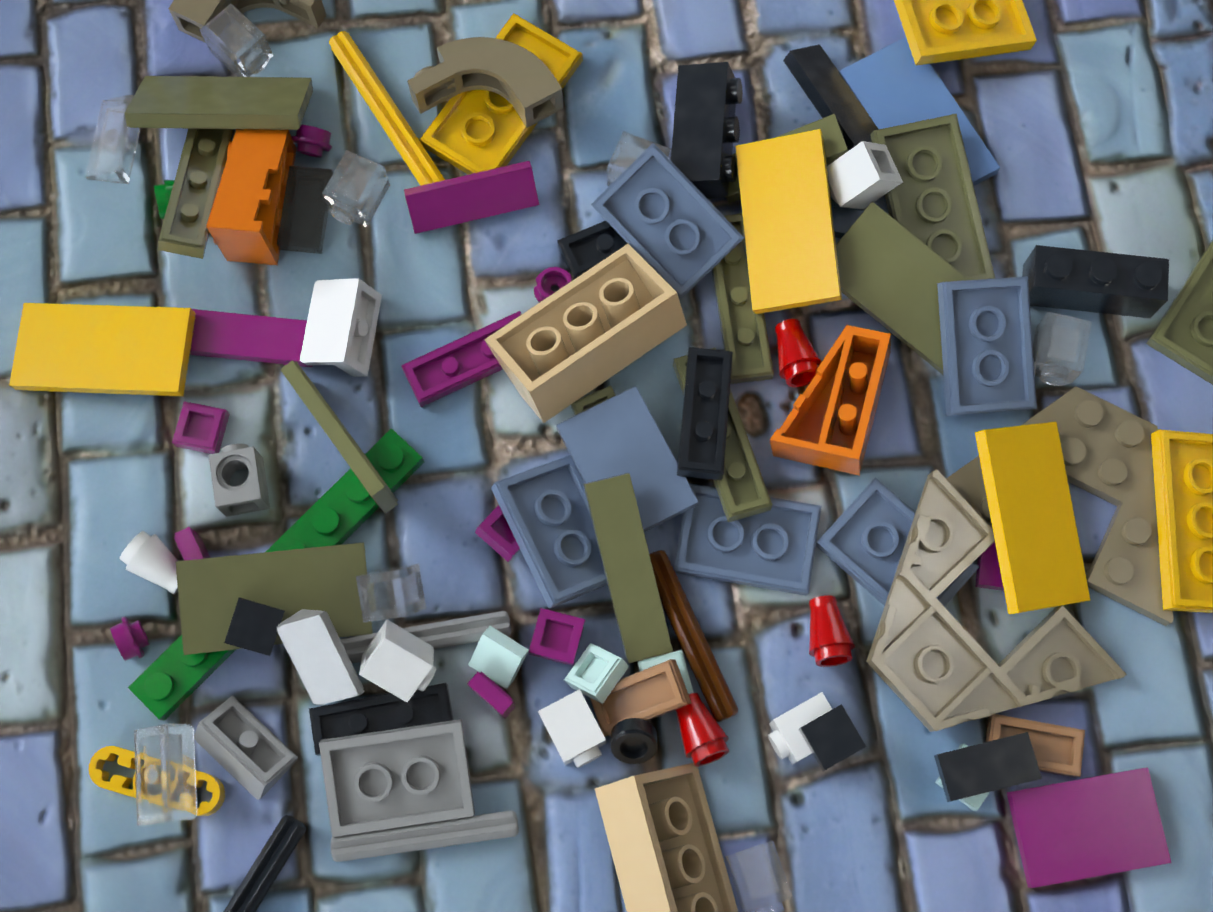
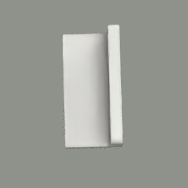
M359 278L317 280L314 283L300 361L306 365H335L353 377L368 376L382 295Z

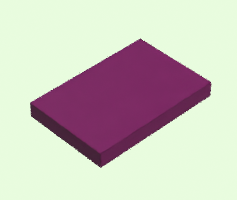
M1148 767L1006 792L1028 888L1172 863Z

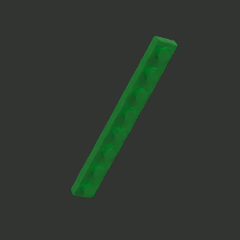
M392 428L365 453L393 493L424 463L423 457ZM350 468L266 552L342 545L379 508V505L370 496ZM181 635L128 688L159 720L165 721L236 649L184 655Z

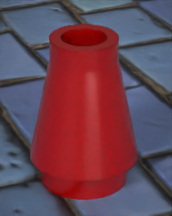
M798 319L784 320L775 326L779 375L786 380L787 385L790 387L809 385L822 361L804 333Z
M824 595L811 599L809 601V655L815 657V663L820 667L838 666L851 661V650L855 648V645L837 606L836 597Z
M691 693L688 695L692 704L675 711L678 717L686 758H692L694 765L700 767L715 762L729 753V748L726 744L729 737L702 703L699 694Z

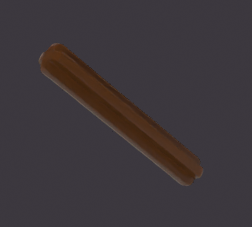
M658 550L650 553L661 604L711 713L717 722L727 720L738 713L736 702L666 552Z

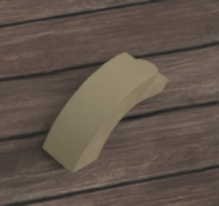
M174 0L168 8L180 31L215 47L228 25L237 16L252 9H278L319 28L326 17L322 0Z
M471 37L443 44L437 47L440 64L427 66L419 70L413 78L407 80L412 101L420 114L462 92L470 90H488L507 99L518 113L526 128L563 109L562 88L549 68L532 52L502 39Z

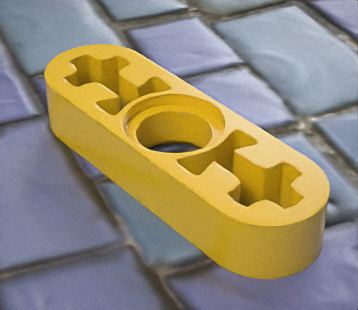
M116 746L103 747L92 756L89 763L90 778L97 786L190 815L202 817L212 815L221 808L225 800L224 785L216 776ZM118 755L117 763L119 765L136 770L133 779L121 775H113L110 781H108L109 772L103 770L105 762H114ZM138 760H141L142 763L138 767ZM161 767L169 775V785L163 793L152 795L146 789L145 780L151 770ZM185 773L186 777L181 783V774ZM204 781H206V790L212 793V799L210 802L202 801L199 808H197V799L195 797L178 792L181 784L201 788ZM133 782V789H129V785ZM176 795H177V803L173 802V798H174Z

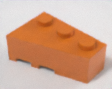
M236 129L233 141L231 140L228 144L227 161L206 226L214 239L215 245H218L227 261L278 266L297 150L289 130Z
M850 325L845 326L817 368L816 375L804 393L800 394L794 402L793 409L779 429H776L770 438L774 457L860 476L891 354L890 333Z

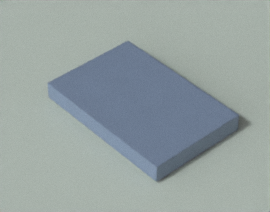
M654 143L591 204L617 233L677 292L681 299L744 239L736 228Z
M1028 276L937 283L946 416L1037 409Z
M636 386L556 425L557 431L585 483L630 473L644 532L698 506V500L685 476H677L678 463Z
M571 455L497 481L491 487L549 609L608 585L583 485L585 482Z
M874 478L816 542V547L885 606L916 512L877 478ZM973 562L937 597L944 607L979 568L977 564Z
M689 483L698 500V506L683 513L674 566L675 573L804 596L809 594L822 506L770 497L772 502L771 511L728 522L716 488Z

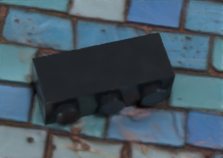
M728 62L678 65L671 161L707 199L726 198L725 196H728L729 182H735L737 178L736 158L731 155L733 143H738L740 137V125L738 117L735 116L736 104H741L743 90L741 79L735 78Z
M1036 245L1023 264L1022 277L1028 276L1030 306L1151 318L1168 301L1169 259Z

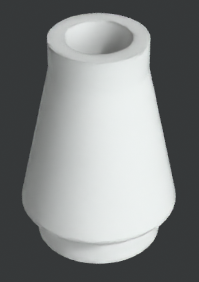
M141 531L124 549L120 560L127 564V571L159 585L175 595L178 592L175 561L178 560L156 534L150 536L145 531Z

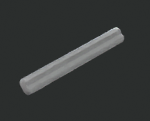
M505 611L403 628L433 646L434 649L479 642L482 634L489 626H492L506 636L511 635L510 618ZM377 633L340 639L351 663L361 662L362 654Z
M510 810L332 837L331 854L334 861L342 862L515 837L519 832L516 813Z

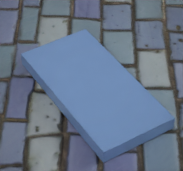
M906 37L840 70L839 73L878 129L957 114L973 185L975 186L998 173L1000 166L931 64L915 65Z

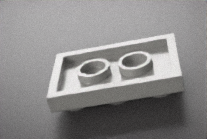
M462 719L323 739L319 742L332 837L472 817L475 814Z

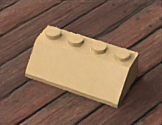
M627 244L487 337L485 341L521 397L542 422L545 423L687 326L677 292Z
M694 763L634 775L595 788L627 912H738L699 769Z

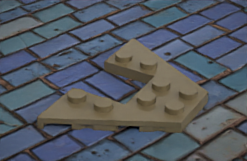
M1075 386L1022 425L1057 422L1068 482L1117 506L1087 572L1088 587L1167 626L1172 624L1174 616L1173 611L1163 610L1151 433L1157 431L1158 428L1156 425ZM978 455L946 479L992 528Z
M937 469L927 476L866 661L930 732L1082 690L1083 688L1111 680L1124 678L1127 674L1063 605L1055 607L998 665L942 605L937 597L995 542L993 529Z

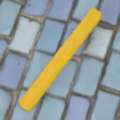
M341 31L337 35L332 36L329 40L331 50L420 186L445 180L350 34L346 31Z

